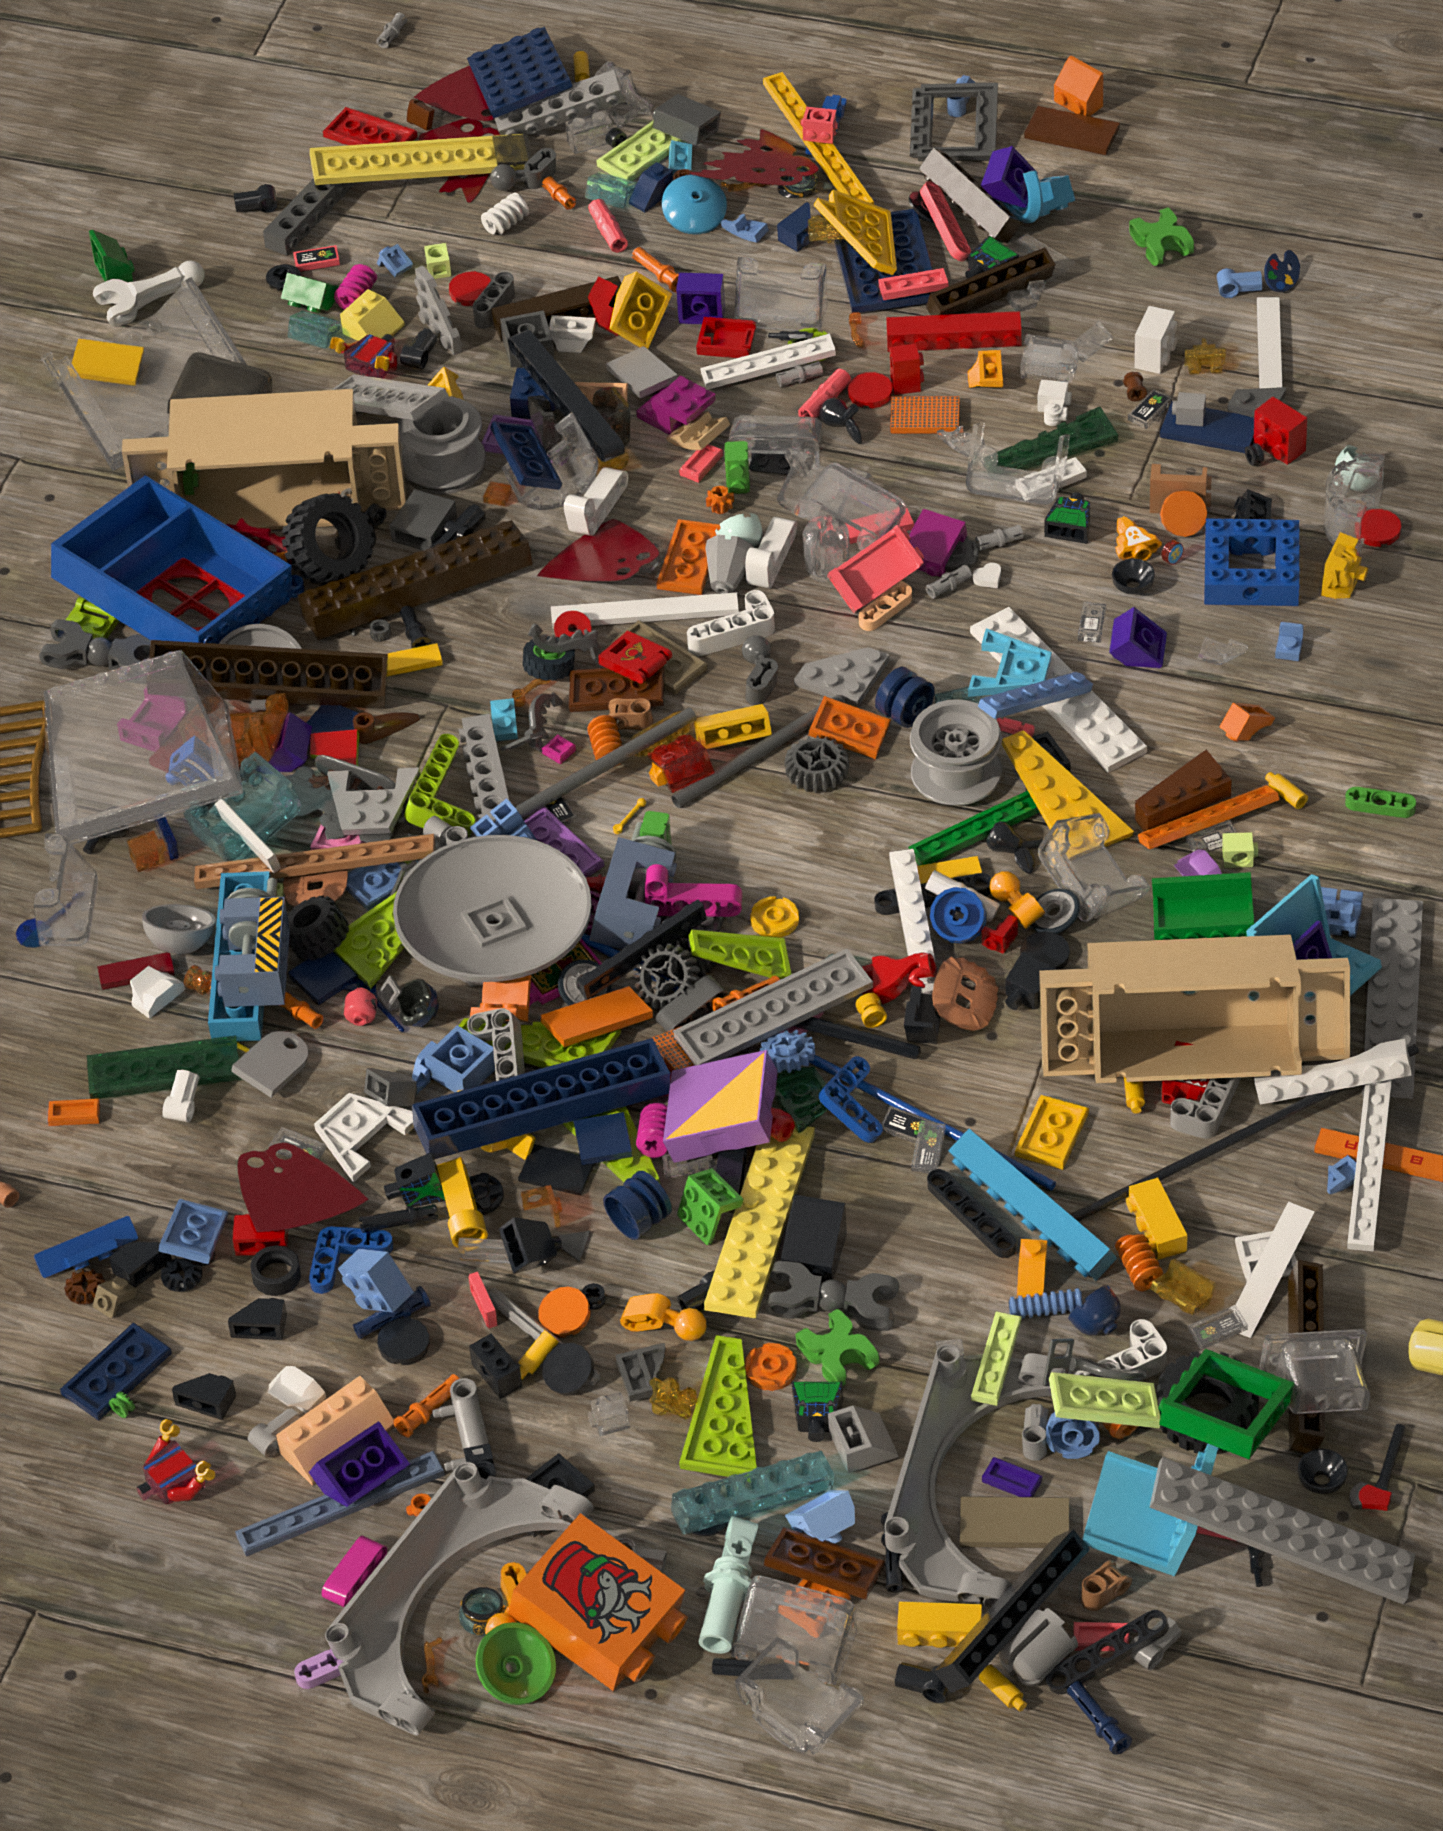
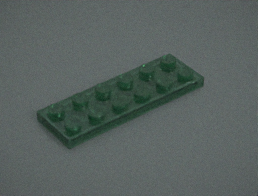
M236 1035L87 1055L90 1099L172 1089L177 1070H186L200 1076L198 1085L241 1080L239 1076L232 1072L233 1064L239 1060Z

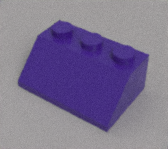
M378 1421L316 1462L308 1473L325 1495L348 1507L408 1467L410 1463Z

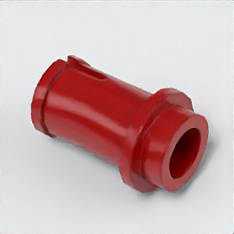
M599 874L598 877H585L590 891H598L601 894L606 876Z

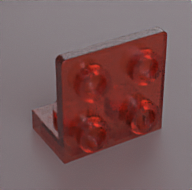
M690 734L681 735L674 742L660 745L648 754L649 759L662 770L671 793L715 773L706 748Z

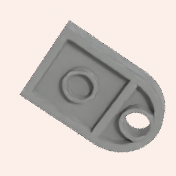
M277 1031L269 1033L233 1064L232 1072L272 1098L305 1067L308 1058L307 1045L299 1036L290 1032ZM286 1044H292V1045H294L296 1048H295V1049H289V1048H286L284 1045H286Z

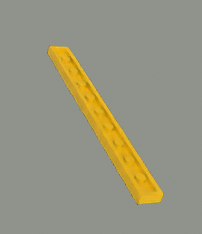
M783 72L763 78V85L803 141L801 119L804 118L806 104ZM803 141L837 191L874 204V201L834 144Z

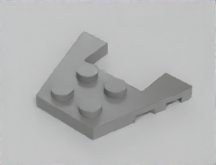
M419 767L398 768L395 789L349 791L351 779L349 771H328L327 775L343 834L391 833L403 811V804L406 798L410 797L413 791L412 787L421 775Z

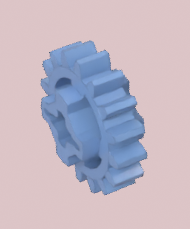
M785 1030L784 1033H777L775 1037L767 1038V1042H762V1048H760V1051H768L779 1073L783 1069H787V1072L791 1073L794 1069L801 1070V1065L809 1066V1061H813L814 1054H816L812 1037H807L805 1032L799 1035L798 1030L793 1031V1033H789L788 1030Z

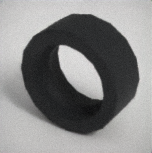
M269 1246L258 1251L250 1264L253 1284L258 1291L265 1295H284L292 1291L299 1284L301 1271L298 1256L293 1250L285 1246ZM279 1262L291 1266V1270L280 1278L271 1279L261 1275V1271L272 1263Z

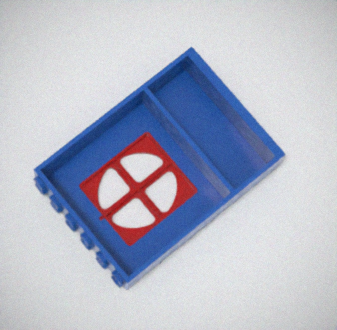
M146 475L51 543V578L149 640L219 644L232 631L246 625L259 624L282 605L287 604L291 598L292 565ZM188 577L204 580L208 584L192 596H189L168 583V581L174 578ZM157 589H162L183 603L168 613L153 603L152 596ZM219 589L227 597L229 608L222 614H218L199 601L212 591ZM194 609L212 621L205 627H190L177 618L187 610Z

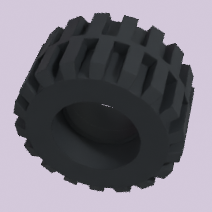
M314 896L304 900L287 914L290 926L289 945L297 957L306 961L308 959L316 960L332 953L334 949L342 944L341 942L345 940L346 934L349 932V922L334 900L328 896Z

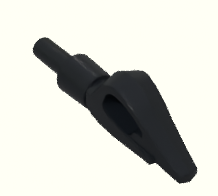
M780 331V333H769L768 337L796 343L811 339L813 333L805 331Z
M1247 1545L1251 1573L1254 1574L1256 1586L1262 1587L1261 1572L1263 1568L1260 1558L1264 1556L1265 1552Z

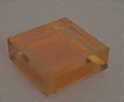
M490 481L484 493L483 502L506 506L512 493V485Z

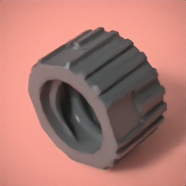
M375 620L370 624L372 640L381 642L389 639L391 630L390 624L386 620Z

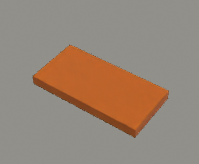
M678 519L656 583L657 589L702 595L709 575L705 549L708 539L717 536L715 530L716 528L718 530L721 529L719 524Z
M628 986L542 1014L541 1023L563 1047H567L653 1018V1010Z

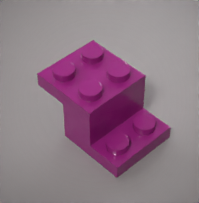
M680 375L668 387L662 388L636 411V417L670 435L682 423L685 425L691 423L716 401L715 393Z

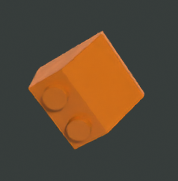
M1069 56L1054 84V101L1076 114L1093 115L1103 107V73L1079 59Z

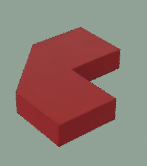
M598 276L588 295V299L598 327L618 336L617 333L609 329L614 309L609 306V303L618 286Z

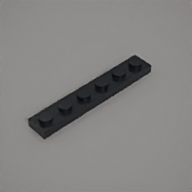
M698 899L686 905L681 911L665 919L662 924L646 932L632 944L625 946L622 951L606 959L591 972L585 973L578 980L583 997L586 1000L592 998L635 969L637 964L644 963L641 956L644 955L649 958V949L657 952V945H662L666 948L667 944H672L706 921L704 905Z

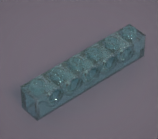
M822 1450L806 1453L801 1457L782 1460L770 1466L758 1467L752 1471L738 1475L734 1474L718 1481L706 1482L694 1488L682 1489L672 1494L671 1512L682 1534L685 1535L729 1522L732 1516L743 1518L824 1494L829 1490H833L835 1474Z

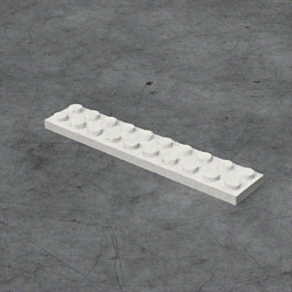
M1010 607L970 626V633L981 644L987 628L1052 652V660L1046 680L1073 673ZM990 652L1000 663L1003 653ZM1092 690L1089 693L1042 706L1107 773L1147 753V746Z

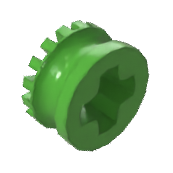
M118 1392L116 1399L111 1398L109 1400V1405L118 1416L126 1418L128 1411L132 1412L135 1410V1406L132 1400L129 1401L130 1397L126 1398V1394Z

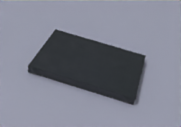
M534 1144L519 1174L518 1181L581 1196L595 1163L582 1165L579 1154Z

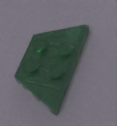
M802 1067L801 1070L794 1069L791 1073H788L787 1069H783L782 1073H777L774 1099L783 1111L791 1115L798 1133L803 1132L828 1110L819 1099V1093L826 1083L815 1067Z

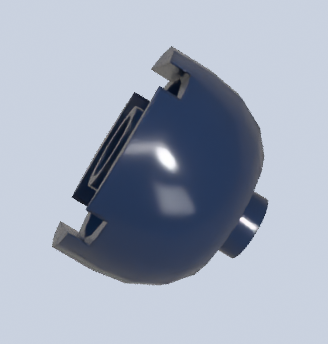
M1104 1285L1086 1297V1302L1081 1307L1078 1305L1068 1317L1070 1322L1085 1335L1097 1336L1103 1332L1105 1335H1108L1118 1326L1116 1320L1121 1313L1120 1301L1110 1287Z

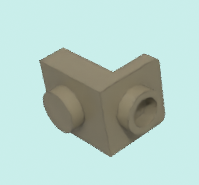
M119 1277L101 1283L97 1287L93 1308L109 1318H113L116 1316L118 1304L135 1298L137 1288Z

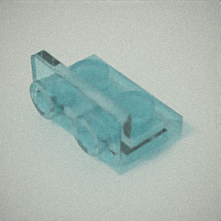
M598 172L588 177L585 197L591 200L602 199L606 204L624 208L627 196L633 193L637 182Z
M302 310L290 316L287 336L304 343L327 348L329 336L340 331L341 322Z

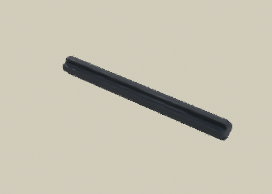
M815 1017L794 1025V1027L911 1059H918L921 1052V1047Z

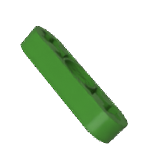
M1351 787L1346 791L1345 805L1353 811L1409 818L1415 814L1416 799L1412 795L1405 793ZM1382 799L1387 803L1385 805H1377L1374 801Z

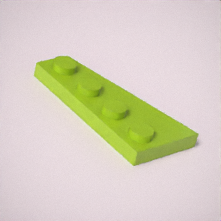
M691 930L688 935L693 956L768 978L777 976L781 980L792 975L785 938Z

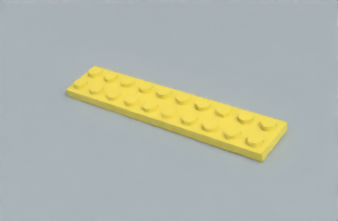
M523 134L310 148V160L315 185L491 173L492 169L500 164L510 165L514 170H524V165L528 161Z
M795 1125L794 1131L787 1141L779 1142L770 1136L769 1143L756 1145L740 1194L744 1200L742 1206L735 1209L704 1302V1309L706 1311L750 1318L757 1317L771 1268L790 1214L794 1194L796 1195L815 1136V1127Z

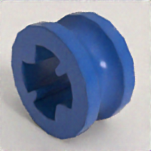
M291 575V598L298 597L297 594L304 592V582L300 576Z

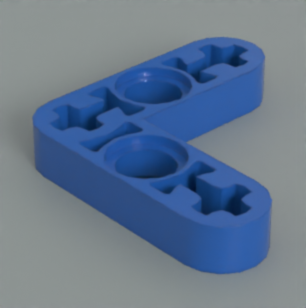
M855 1056L823 1087L819 1093V1099L829 1111L861 1140L873 1143L883 1132V1127L871 1113L850 1095L870 1072L869 1063L864 1058ZM855 1068H858L859 1071L856 1073V1075H854L852 1071ZM840 1078L847 1080L850 1087L844 1086L840 1082ZM846 1108L853 1110L856 1117L850 1116L846 1112Z
M333 1226L323 1228L318 1235L309 1275L312 1291L324 1294L333 1288L340 1254H354L358 1249L391 1253L393 1250L391 1234L385 1230L362 1233L360 1228ZM333 1237L331 1240L330 1248L327 1246V1241H329V1239ZM353 1238H361L363 1240L358 1245L349 1243ZM325 1256L333 1258V1260L327 1264L319 1262V1260ZM322 1272L325 1275V1279H323L322 1283H318L321 1280Z

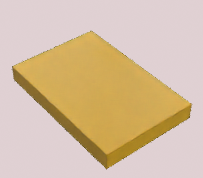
M78 338L69 375L74 378L136 386L144 355V347Z
M1040 1095L1015 1149V1157L1063 1170L1088 1117L1089 1108Z

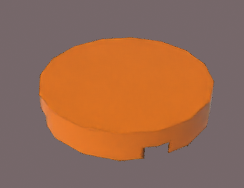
M1181 490L1173 492L1166 497L1160 511L1162 524L1167 531L1177 536L1187 537L1201 530L1206 522L1207 510L1200 496L1191 491Z
M559 1287L551 1291L542 1300L539 1307L541 1325L559 1338L579 1333L587 1325L591 1316L588 1299L580 1290L572 1287Z
M766 1343L758 1349L755 1347L745 1359L747 1380L761 1390L774 1391L783 1389L791 1384L797 1374V1360L793 1352L788 1347L778 1343Z

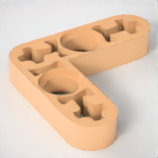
M900 581L859 612V626L865 631H872L880 627L911 603L912 588L904 581ZM886 604L890 605L891 608L885 610L881 609L880 606Z

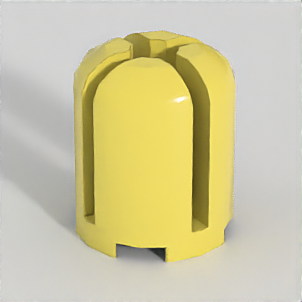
M1428 1318L1420 1321L1413 1330L1409 1341V1359L1415 1369L1443 1376V1321Z

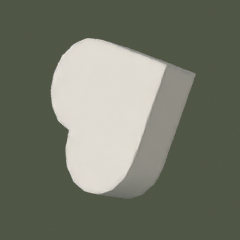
M988 563L983 568L974 570V584L998 588L1001 578V567L999 564Z

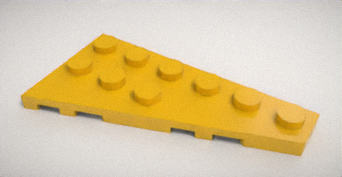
M1024 730L1002 739L1001 744L1068 862L1133 836L1134 831Z

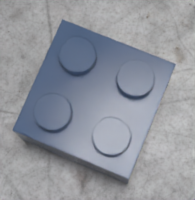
M458 1025L424 1056L425 1066L430 1071V1078L454 1093L458 1090L479 1086L495 1071L493 1047Z
M358 1249L338 1268L343 1276L344 1284L352 1290L356 1296L357 1304L363 1309L394 1312L414 1293L390 1254L385 1251Z

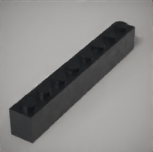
M1074 1529L1054 1537L936 1668L934 1673L951 1693L969 1686L1088 1553L1090 1549Z

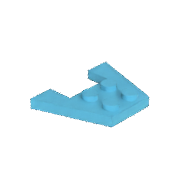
M986 628L981 651L1003 653L996 678L972 675L968 688V697L994 695L1045 681L1052 660V652Z

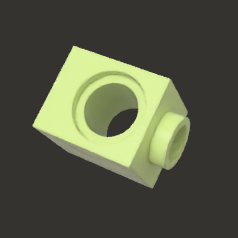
M446 243L424 246L427 269L434 279L451 277Z
M1252 832L1223 833L1222 855L1224 868L1253 867V859L1258 857V843L1253 842Z

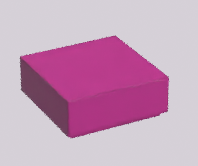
M558 734L542 748V754L559 764H562L576 751L575 744Z

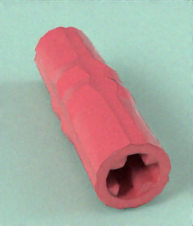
M593 200L588 208L601 235L605 238L613 252L619 253L624 251L628 246V241L620 229L615 216L611 213L604 200Z
M837 369L813 392L812 396L798 410L799 417L804 422L813 423L819 416L823 402L829 398H837L851 381L848 372L843 369Z

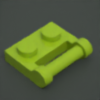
M78 597L75 607L66 618L68 621L78 623L84 632L92 634L93 639L99 637L107 639L119 623L118 619L83 597ZM85 610H87L90 612L108 616L109 618L104 619L84 612Z

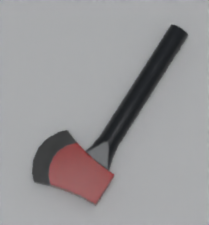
M1395 1425L1376 1485L1372 1486L1361 1481L1350 1491L1349 1499L1353 1508L1388 1511L1392 1498V1492L1388 1491V1485L1406 1429L1404 1425Z

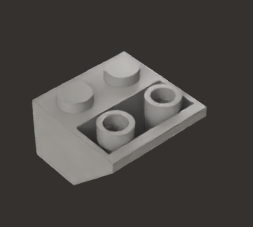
M850 1406L828 1413L829 1433L847 1473L898 1457V1453L879 1413L857 1406Z

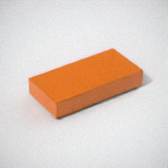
M99 1098L49 1101V1126L99 1124Z

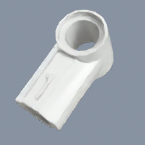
M177 1070L171 1095L165 1099L163 1105L164 1118L187 1123L191 1121L195 1108L193 1099L200 1078L198 1074L186 1070Z

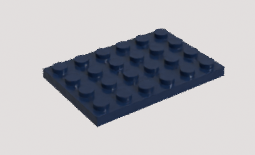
M545 27L535 28L528 34L515 36L508 42L495 44L490 49L483 52H475L467 58L493 119L573 87Z
M914 209L891 212L897 270L893 275L874 269L830 223L852 314L925 304L928 302L929 295L934 293L929 292L883 300L879 288V279L932 270L919 217Z

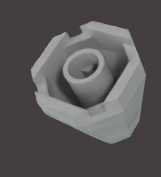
M719 534L708 539L705 549L711 588L718 594L733 592L746 574V555L749 548L753 547V545L738 536H731V540L725 539V535Z

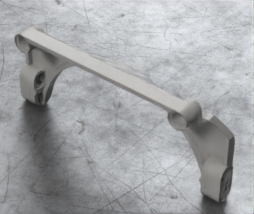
M945 1344L937 1349L885 1522V1545L890 1551L902 1554L899 1560V1567L919 1594L960 1604H982V1609L989 1610L1012 1584L1004 1578L992 1576L991 1573H987L973 1564L951 1541L942 1525L936 1507L935 1485L937 1476L949 1448L979 1418L1016 1401L1052 1396L1050 1386H1043L1048 1356L1029 1353L1024 1356V1359L1011 1357L999 1402L995 1406L971 1401V1394L983 1354L963 1356L960 1355L956 1346ZM1054 1368L1051 1372L1062 1373L1063 1368Z
M466 1462L457 1466L325 1632V1638L334 1656L344 1661L338 1666L352 1704L401 1730L418 1736L434 1716L435 1710L423 1702L408 1681L404 1665V1643L412 1615L424 1594L449 1567L474 1550L504 1537L524 1532L542 1530L565 1531L580 1513L586 1518L594 1510L592 1503L584 1496L558 1485L548 1489L524 1478L514 1479L489 1476L486 1480L481 1478L476 1465Z

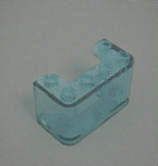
M254 752L241 763L240 774L244 781L234 787L222 800L265 843L299 813L301 802L291 781L258 753ZM198 802L192 804L183 813L193 834L225 862L247 859L254 853L242 840L241 836L235 830L233 831L221 818L215 804L209 810L204 803Z

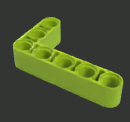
M442 734L438 738L410 795L404 817L411 824L424 828L429 818L437 816L452 827L460 826L465 828L468 838H470L472 833L470 827L475 824L476 820L473 814L436 799L459 747V740L454 735Z

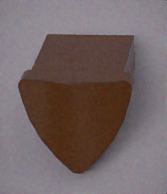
M411 99L407 110V122L413 123L426 131L432 129L435 109L418 99Z

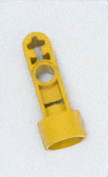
M458 1157L438 1164L437 1169L450 1216L448 1227L452 1243L460 1249L475 1248L485 1242L488 1233L483 1215L477 1210L464 1160L462 1157Z

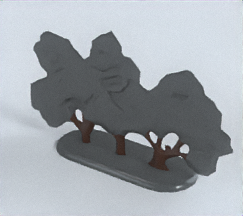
M318 755L315 758V765L324 776L316 777L314 770L310 767H299L293 775L282 777L280 784L283 790L280 793V797L284 803V810L287 816H304L312 811L321 810L323 814L319 820L321 825L326 827L325 835L327 840L342 838L345 835L340 826L332 791L327 788L328 784H330L327 775L328 771H349L351 775L349 791L395 789L396 784L381 773L331 756ZM310 778H316L314 781L309 782ZM321 780L324 783L327 780L324 786L319 788L313 787V784ZM407 798L403 804V811L396 823L406 821L404 812L408 803ZM391 833L359 835V838L366 843L390 840Z

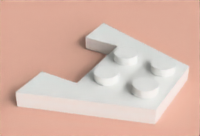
M348 1093L314 1123L316 1132L353 1183L371 1167L370 1161L356 1153V1151L384 1125H390L405 1136L414 1128L412 1111L396 1106L387 1107L379 1101Z

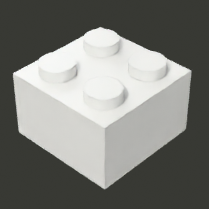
M1152 306L1148 307L1135 334L1136 369L1160 374L1164 365H1168L1170 352L1174 351L1177 345V338H1174L1177 329V321H1174L1175 311Z

